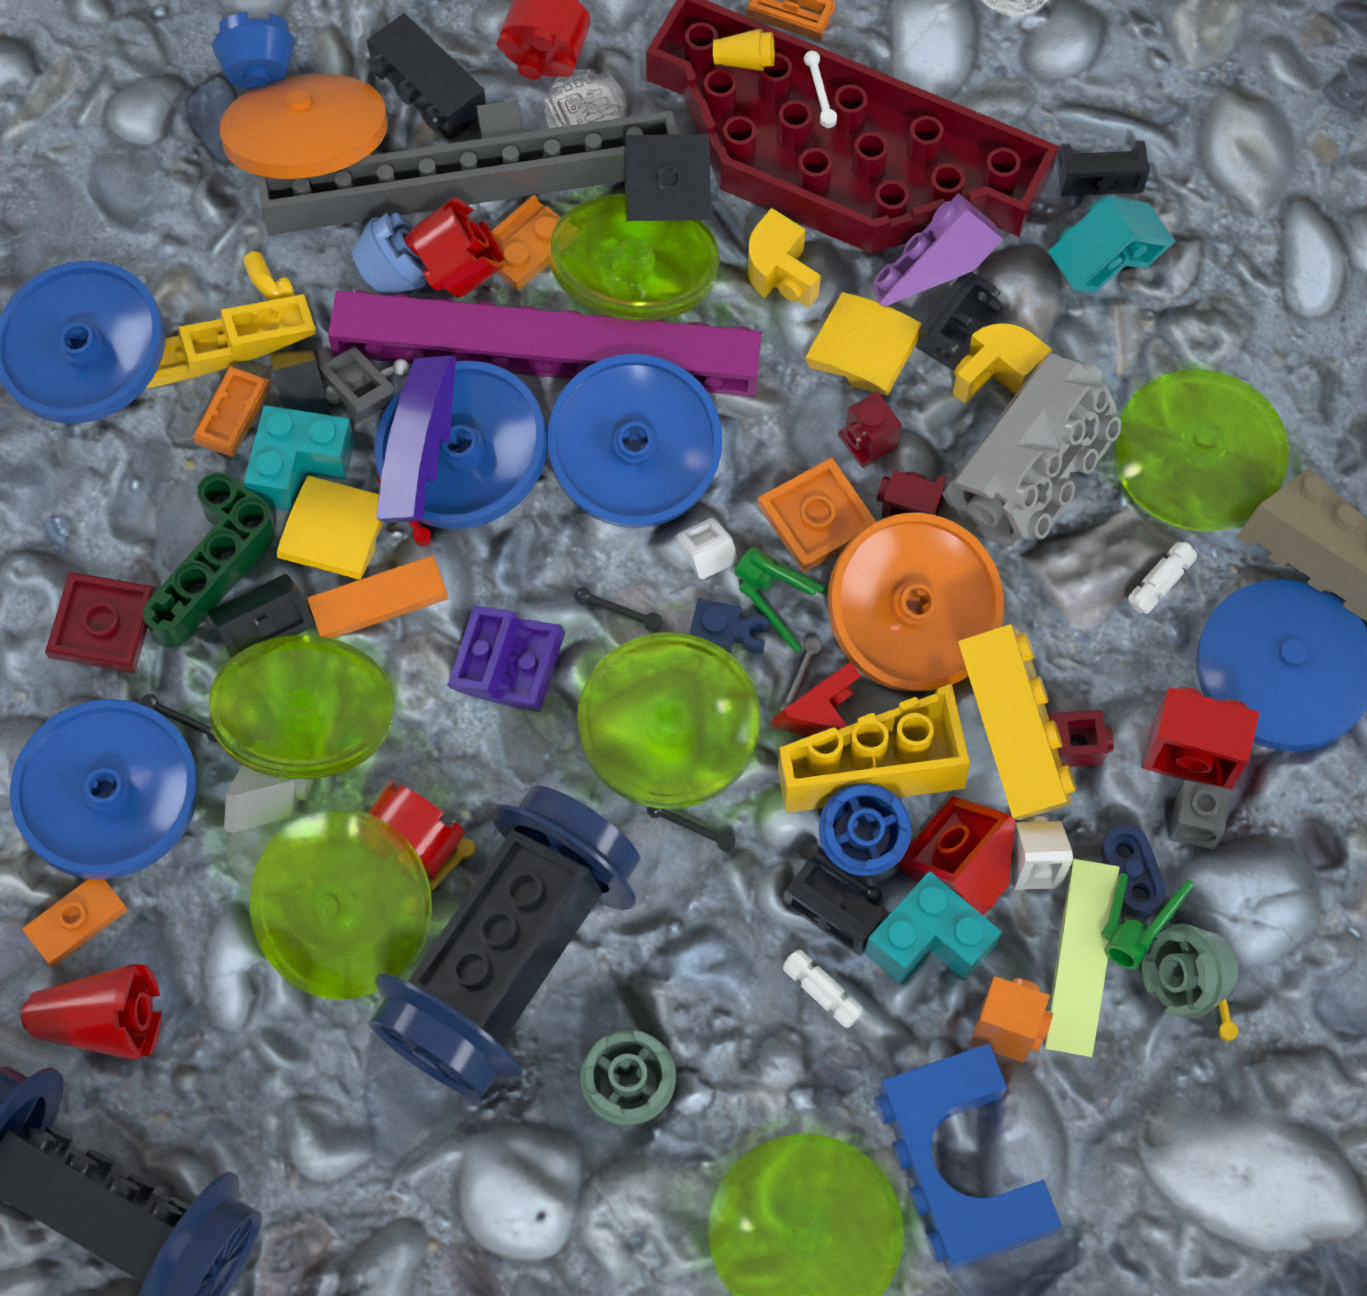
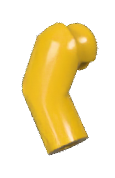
M252 251L244 256L243 264L252 284L268 301L295 295L289 278L282 277L274 281L260 252Z

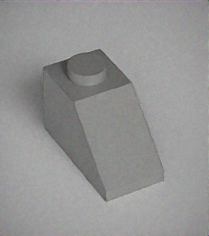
M255 743L226 792L224 831L235 833L292 817L300 801H307L311 793L313 774L307 773L308 754Z

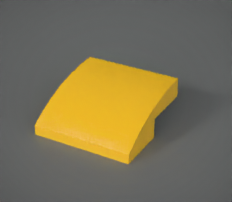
M842 292L808 351L805 360L811 369L845 376L853 388L874 393L878 391L879 394L888 396L918 341L920 327L923 324L893 308L883 307L878 302Z
M307 476L284 528L277 549V558L361 580L375 553L376 537L384 523L376 519L379 494Z

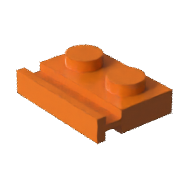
M535 195L531 196L492 230L505 258L500 262L504 267L497 274L516 291H519L577 240V231L548 206L544 207L538 202V198Z

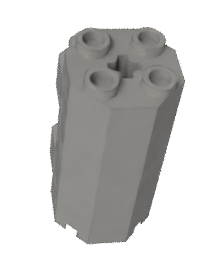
M1049 353L1034 369L942 494L953 516L962 523L969 517L977 524L973 532L978 536L1007 547H1011L1017 540L1019 541L1023 537L1045 538L1051 526L1063 511L1064 506L1069 505L1074 497L1075 485L1069 480L1070 472L1092 473L1111 442L1115 441L1120 434L1121 419L1116 416V403L1111 396L1108 386L1102 382L1104 379L1102 371L1092 363L1084 362L1080 364L1079 362L1062 358L1057 354Z

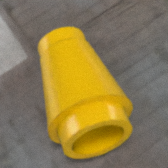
M762 28L722 39H714V64L764 71V67L774 66L773 33L763 32Z

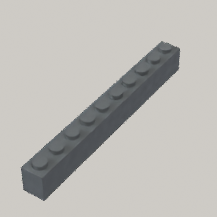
M670 110L371 155L344 169L310 178L276 179L257 175L261 209L268 235L366 221L371 220L372 217L380 218L386 213L388 216H391L395 212L405 215L437 210L453 197L459 198L468 205L623 182L625 181V135H677L673 112Z

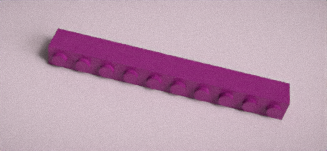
M352 290L350 292L336 291L328 338L333 357H337L355 346L368 360L394 362L402 358L409 364H413L415 358L453 356L456 358V362L479 361L501 367L512 374L573 379L588 366L605 358L624 354H644L663 358L682 367L695 377L708 393L756 397L762 331H753L744 326L721 328L711 327L701 322L679 324L669 323L659 318L637 320L627 319L617 314L595 316L581 314L575 310L553 312L539 310L532 306L511 308L497 306L490 302L469 304L455 302L448 298L427 300L412 298L406 294L385 296L370 294L364 290Z

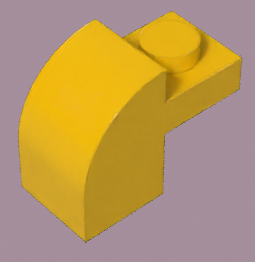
M772 208L757 224L750 236L747 268L749 280L754 289L764 298L776 287L786 299L792 302L798 301L807 308H810L819 296L821 275L797 260L804 252L806 229Z
M1001 323L981 328L972 335L968 355L961 360L954 371L956 379L953 395L966 404L993 377L1016 394L1034 369L1052 352V349L1028 330L1013 324Z

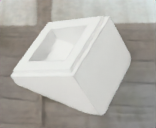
M714 517L675 535L676 541L700 579H705L736 564L738 561L732 537Z

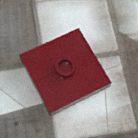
M69 572L45 654L50 659L135 673L148 629L143 611L148 600L157 591L156 587Z

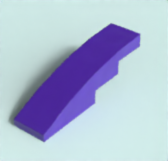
M453 356L414 359L401 392L389 434L381 474L377 520L385 523L423 521L426 482H436L439 443H449L456 365V358Z

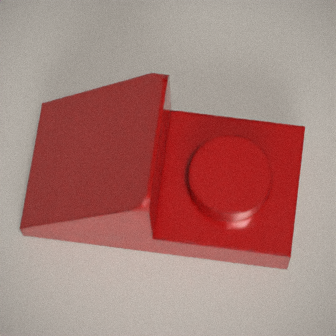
M849 662L786 707L770 723L776 730L804 736H812L833 727L837 730L847 727V724L835 710V707L854 694L849 686L858 680L861 674L852 662Z

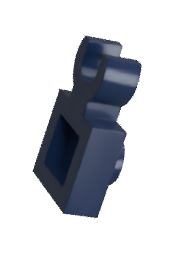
M698 598L688 636V645L731 654L733 644L736 642L742 644L744 649L750 653L761 654L764 652L765 641L752 638L750 633L755 630L768 632L770 620L762 616H752L747 620L740 619L741 607Z

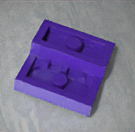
M474 605L447 685L450 689L479 699L540 712L566 632L560 624L520 619L512 610Z

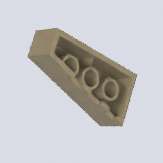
M1308 468L1259 504L1236 538L1249 546L1253 541L1271 552L1270 560L1283 568L1287 563L1310 577L1307 584L1321 593L1324 590L1343 598V607L1367 622V520L1327 485L1323 479Z

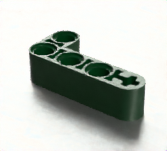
M214 472L208 474L201 479L197 486L200 504L206 519L214 525L213 529L155 592L144 607V620L152 638L158 645L173 648L184 643L207 618V612L214 609L276 537V527L269 505L261 497L225 473ZM218 496H229L228 499L222 503H211L212 500ZM250 520H263L262 523L256 527H245L246 523H248ZM222 552H234L233 556H231L229 559H216L217 556ZM194 584H206L199 592H187Z

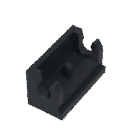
M1144 140L1135 141V148H1131V151L1072 153L1070 143L1061 144V151H1058L1056 157L1061 196L1143 193L1150 173Z
M973 271L959 276L920 327L917 349L955 371L961 360L968 355L972 335L981 328L991 325L1001 312L1002 305L996 301L1001 294L1000 290L990 282L974 274Z
M810 858L785 889L783 904L860 956L867 945L868 938L888 917V910L881 905L877 907L873 903L868 902L863 896L820 868L819 862Z

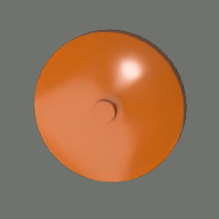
M301 74L269 82L266 86L254 88L236 99L221 118L220 136L226 156L242 170L268 178L302 179L336 172L368 156L384 139L388 128V119L382 96L369 84L356 78L338 74Z
M904 513L887 517L872 524L847 544L837 559L831 573L828 585L827 606L829 621L836 641L848 660L860 672L878 684L891 689L905 692H927L937 690L951 683L955 684L969 676L958 641L1002 627L1004 593L1000 575L994 561L974 535L957 523L940 516L926 513Z

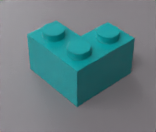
M1107 195L1096 200L1089 207L1088 214L1079 223L1066 228L1059 235V241L1048 252L1074 290L1096 293L1124 266L1146 269L1176 241L1149 203Z
M264 405L244 479L245 487L261 497L269 505L270 509L291 512L299 493L303 474L346 480L355 445L350 419Z
M929 871L868 938L864 954L899 984L929 951L966 981L995 949L1002 931Z

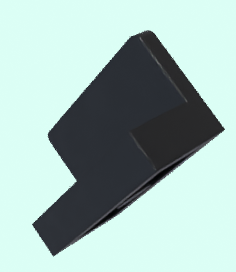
M283 574L207 612L235 665L316 626L299 588L288 574Z

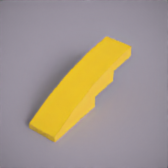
M301 294L222 309L220 319L178 327V336L165 338L162 360L146 388L188 380L229 368V366H236L314 335L316 329L305 295Z

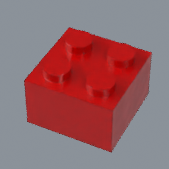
M1169 687L1153 719L1141 769L1181 780L1232 790L1249 762L1260 711L1248 709L1246 704L1237 700L1225 699L1219 701L1204 697L1200 691L1193 688L1179 687L1175 689Z

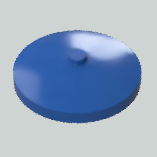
M75 261L50 268L23 285L13 295L0 315V381L20 406L35 416L48 421L73 424L90 422L109 416L121 410L138 397L150 383L160 365L165 347V325L161 310L147 287L136 276L119 266L101 261Z
M616 355L588 366L578 373L563 389L553 407L549 420L548 456L553 474L562 491L586 514L599 521L618 527H653L669 522L687 512L708 490L721 458V422L708 392L695 377L682 367L663 358L651 355Z
M479 361L456 362L449 443H439L436 482H426L424 518L420 522L445 529H466L487 524L515 508L529 494L538 481L548 451L547 424L542 409L532 392L511 372L496 365ZM403 388L394 396L385 409L377 428L374 454L380 480L389 434Z
M1276 579L1248 585L1234 592L1220 603L1211 614L1202 631L1196 654V670L1199 685L1204 697L1219 701L1225 699L1237 700L1246 704L1248 709L1260 711L1253 743L1280 751H1306L1323 747L1348 733L1367 710V627L1360 617L1343 607V600L1324 590L1321 593L1305 582Z
M102 699L88 701L70 707L53 716L36 730L27 741L17 758L10 783L12 814L17 828L27 844L43 861L53 868L85 879L98 880L123 877L136 873L157 862L181 839L192 820L197 805L199 792L198 771L191 750L182 734L166 717L157 711L139 703L126 700Z

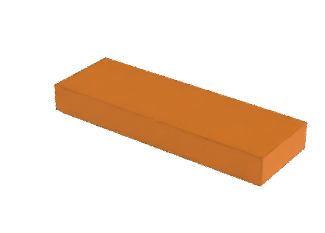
M433 555L307 597L322 642L448 600V594Z

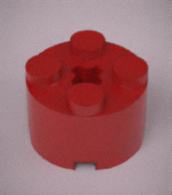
M513 0L496 45L507 58L518 65V72L528 79L537 80L541 75L548 77H570L575 70L587 38L591 18L586 8L577 0Z
M453 197L413 227L411 232L405 235V241L411 251L419 256L427 267L423 270L427 282L437 291L445 288L456 298H461L504 267L500 262L505 258L499 242L484 221L476 224L468 216L474 210L463 200Z
M390 780L359 823L358 828L360 830L357 836L365 842L364 846L383 860L387 861L391 855L396 857L394 861L403 867L402 871L414 881L424 886L429 878L432 880L436 878L466 835V831L455 821L451 827L442 822V815L444 814L442 810L401 784L398 788L396 783Z

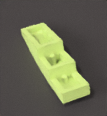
M1073 858L1050 996L1052 999L1050 1012L1054 1014L1045 1038V1049L1088 1057L1093 1056L1108 961L1104 949L1109 940L1102 937L1101 932L1108 922L1115 888L1118 883L1119 866Z

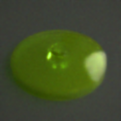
M615 194L590 199L565 213L553 230L549 260L553 275L562 289L587 308L615 318L651 321L683 314L704 301L714 288L717 280L720 255L713 234L701 220L626 222L625 194Z
M1191 369L1162 375L1138 390L1129 400L1120 416V434L1113 443L1114 461L1120 480L1137 504L1152 516L1172 526L1206 532L1220 531L1239 526L1249 520L1259 504L1279 490L1286 475L1289 462V443L1284 425L1278 413L1256 389L1228 374L1211 370Z
M662 632L634 638L612 650L596 665L583 687L578 705L577 717L580 743L583 753L594 773L606 786L623 798L653 808L678 809L695 806L715 798L726 791L748 767L754 755L760 731V706L757 693L750 677L741 664L718 645L704 638L684 633Z
M308 635L285 636L252 645L232 657L220 669L210 688L209 719L213 734L218 743L232 758L242 765L273 777L315 779L332 776L356 767L371 757L381 747L390 732L393 722V690L383 669L361 650L344 642L325 637Z
M337 809L304 816L286 826L272 839L262 853L253 874L250 888V915L254 933L262 952L273 968L284 979L311 995L333 1000H347L379 991L374 981L379 973L400 978L413 965L429 933L432 915V896L429 880L422 861L412 845L398 830L380 818L368 813Z
M793 1134L771 1139L758 1145L741 1157L731 1167L717 1189L712 1203L708 1229L713 1265L721 1283L730 1296H883L897 1271L904 1239L903 1219L897 1196L879 1167L853 1146L835 1138L816 1134Z

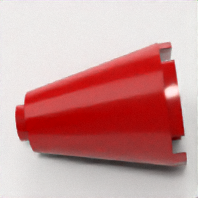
M129 964L33 992L29 996L28 1001L22 1006V1026L36 1040L130 1060L143 1059L141 1056H150L153 1053L159 1038L161 1012H153L152 997L160 996L159 986L154 972L148 965Z

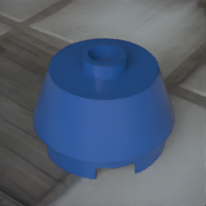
M240 12L220 21V31L212 43V49L227 80L231 84L244 89H254L286 77L295 41L289 33L288 23L283 18L269 13V20L260 18L248 19L247 12Z
M855 784L841 789L826 803L819 820V837L826 855L836 866L855 875L871 876L891 869L903 858L911 840V821L906 807L894 793L874 784Z

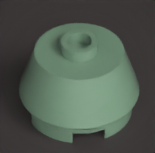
M1175 924L1155 936L1158 939L1154 942L1151 953L1146 954L1142 960L1143 980L1148 993L1156 992L1160 1001L1167 1007L1164 1012L1173 1016L1199 1018L1206 1015L1233 992L1238 981V961L1229 942L1219 934L1188 924Z
M636 1030L616 1031L599 1039L588 1050L580 1069V1086L587 1104L603 1119L621 1125L640 1124L657 1116L671 1100L676 1085V1069L669 1051L653 1036Z

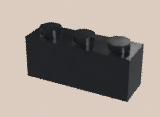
M405 13L367 40L370 56L368 64L373 73L381 80L386 78L394 86L397 95L406 105L413 104L421 112L423 120L433 131L439 129L451 140L478 120L477 106L486 105L485 89Z

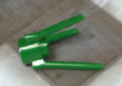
M752 547L743 555L735 569V575L743 581L739 591L751 598L793 651L800 653L802 651L801 645L758 593V590L762 589L768 592L779 579L809 595H815L816 592L823 594L827 588L812 578L781 564L758 548Z
M1121 873L1115 888L1108 922L1101 932V936L1109 940L1104 949L1106 956L1122 968L1129 970L1137 969L1151 943L1156 939L1155 936L1173 918V915L1180 908V904L1193 888L1191 880L1184 882L1151 925L1147 927L1133 919L1126 920L1124 924H1118L1128 881V875Z

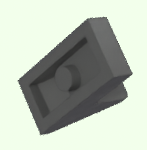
M355 346L318 367L323 380L342 399L354 425L387 407L393 398L395 390L392 384Z

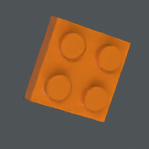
M832 457L758 497L757 502L758 507L803 573L841 553L856 535L877 522Z

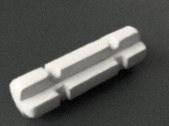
M1175 543L1167 552L1168 559L1163 557L1142 580L1141 585L1143 587L1137 586L1129 595L1128 603L1136 612L1140 614L1149 613L1158 603L1157 597L1163 598L1184 574L1183 568L1188 569L1195 562L1197 553L1189 543Z
M798 949L793 952L783 964L784 971L794 981L799 979L802 983L801 987L825 1010L834 1011L833 1017L846 1028L852 1026L862 1015L863 1007L852 996L847 998L844 994L845 990L819 966L813 967V960L802 950Z

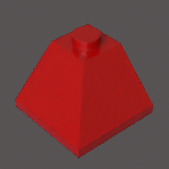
M952 796L909 845L905 855L897 865L918 883L931 871L980 914L984 915L993 907L998 897L1009 886L1015 820L1010 814Z

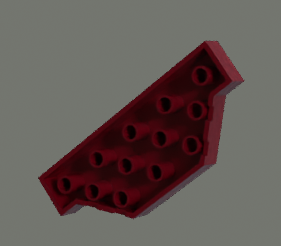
M677 0L646 51V80L682 95L698 134H709L710 165L720 190L767 210L772 208L788 219L870 254L905 244L915 234L922 233L933 221V216L937 209L943 203L951 202L958 193L989 218L998 229L1020 237L1053 172L1059 148L1056 144L707 0ZM762 28L763 32L773 33L774 66L764 67V71L714 64V39H722ZM808 51H816L820 56L818 67L829 107L837 114V122L831 128L823 127L820 123L821 105L811 69L804 62V56Z

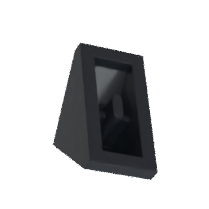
M312 345L270 354L283 407L330 415Z

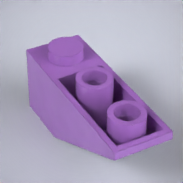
M958 193L951 202L947 201L937 209L933 216V221L922 233H917L909 239L904 247L903 254L893 264L886 265L878 273L872 288L879 304L883 307L974 271L1003 238L996 225Z

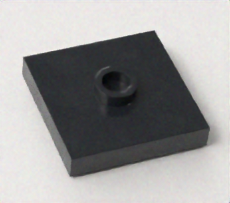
M709 134L624 136L626 222L711 220Z

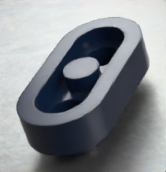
M1119 825L1112 828L1105 836L1101 845V857L1104 864L1119 866V875L1121 873L1128 875L1122 909L1136 917L1149 916L1158 910L1166 894L1165 884L1146 835L1137 827ZM1121 846L1128 848L1131 852V857H1120L1116 852V848ZM1132 890H1143L1147 895V899L1144 901L1136 900L1132 895Z

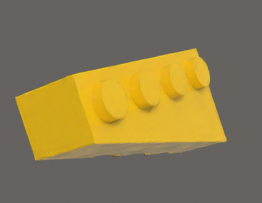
M1012 624L958 641L1013 819L1020 821L1072 805L1070 793L1076 791V785L1068 764L1064 766L1061 764L1057 748L1062 747L1061 737L1055 721H1049L1045 703H1048V697L1041 677L1036 676L1032 659H1035L1034 652L1027 633H1022Z
M952 683L938 688L936 694L920 700L917 697L900 702L898 708L877 716L873 712L857 718V723L837 730L833 727L779 747L778 777L785 813L824 808L829 799L841 789L862 783L884 787L898 798L965 789L970 761Z

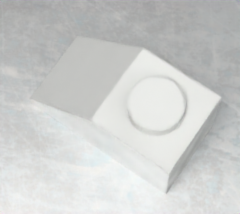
M1033 816L1015 823L1011 858L1014 890L1056 889L1061 887L1073 861L1072 849L1061 821L1048 822L1046 817Z

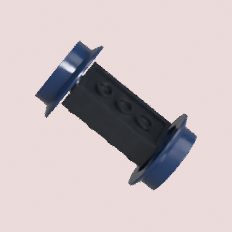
M532 786L518 807L500 804L492 809L491 819L506 840L410 979L405 981L385 973H379L374 979L384 1000L368 1022L373 1032L390 1048L424 1073L458 1093L476 1100L482 1099L496 1076L516 1079L522 1074L520 1064L501 1044L595 904L598 902L611 908L629 910L636 902L635 894L627 883V880L640 862V855L634 845L615 826L586 805L562 792L545 786Z
M9 1066L1 1067L0 1205L3 1201L8 1202L141 1281L143 1286L138 1296H227L251 1254L262 1222V1215L259 1211L238 1200L239 1177L233 1172L221 1174L199 1194L191 1205L176 1198H170L168 1202L153 1193L156 1187L148 1180L129 1173L128 1177L123 1176L111 1169L114 1165L113 1160L91 1149H88L86 1153L71 1145L73 1141L72 1136L52 1126L63 1095L64 1084L60 1072L54 1068H45L27 1077Z

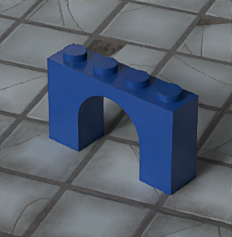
M990 1043L881 1081L878 1090L880 1096L874 1098L882 1123L884 1125L891 1123L897 1141L891 1143L896 1162L900 1170L908 1168L914 1187L909 1188L913 1207L918 1216H926L932 1233L926 1235L932 1257L936 1263L943 1261L947 1273L1056 1235L1062 1227L1044 1179L994 1197L976 1198L964 1195L949 1186L940 1176L934 1164L932 1138L936 1129L945 1120L956 1114L1002 1099L1007 1089Z

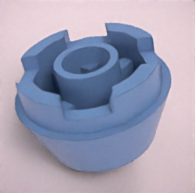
M397 212L391 216H388L386 213L380 218L372 217L352 248V256L362 279L378 293L385 296L402 294L422 288L426 284L423 270L427 267L421 258L411 251L405 241V235L411 232L413 226Z

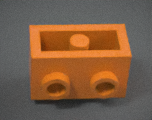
M994 976L984 998L970 1044L979 1047L990 1043L994 1053L1024 1063L1030 1050L1039 1052L1042 1041L1047 1036L1054 1014L1045 1010L1050 995L1040 992V987L1031 981L1015 978L1011 982Z

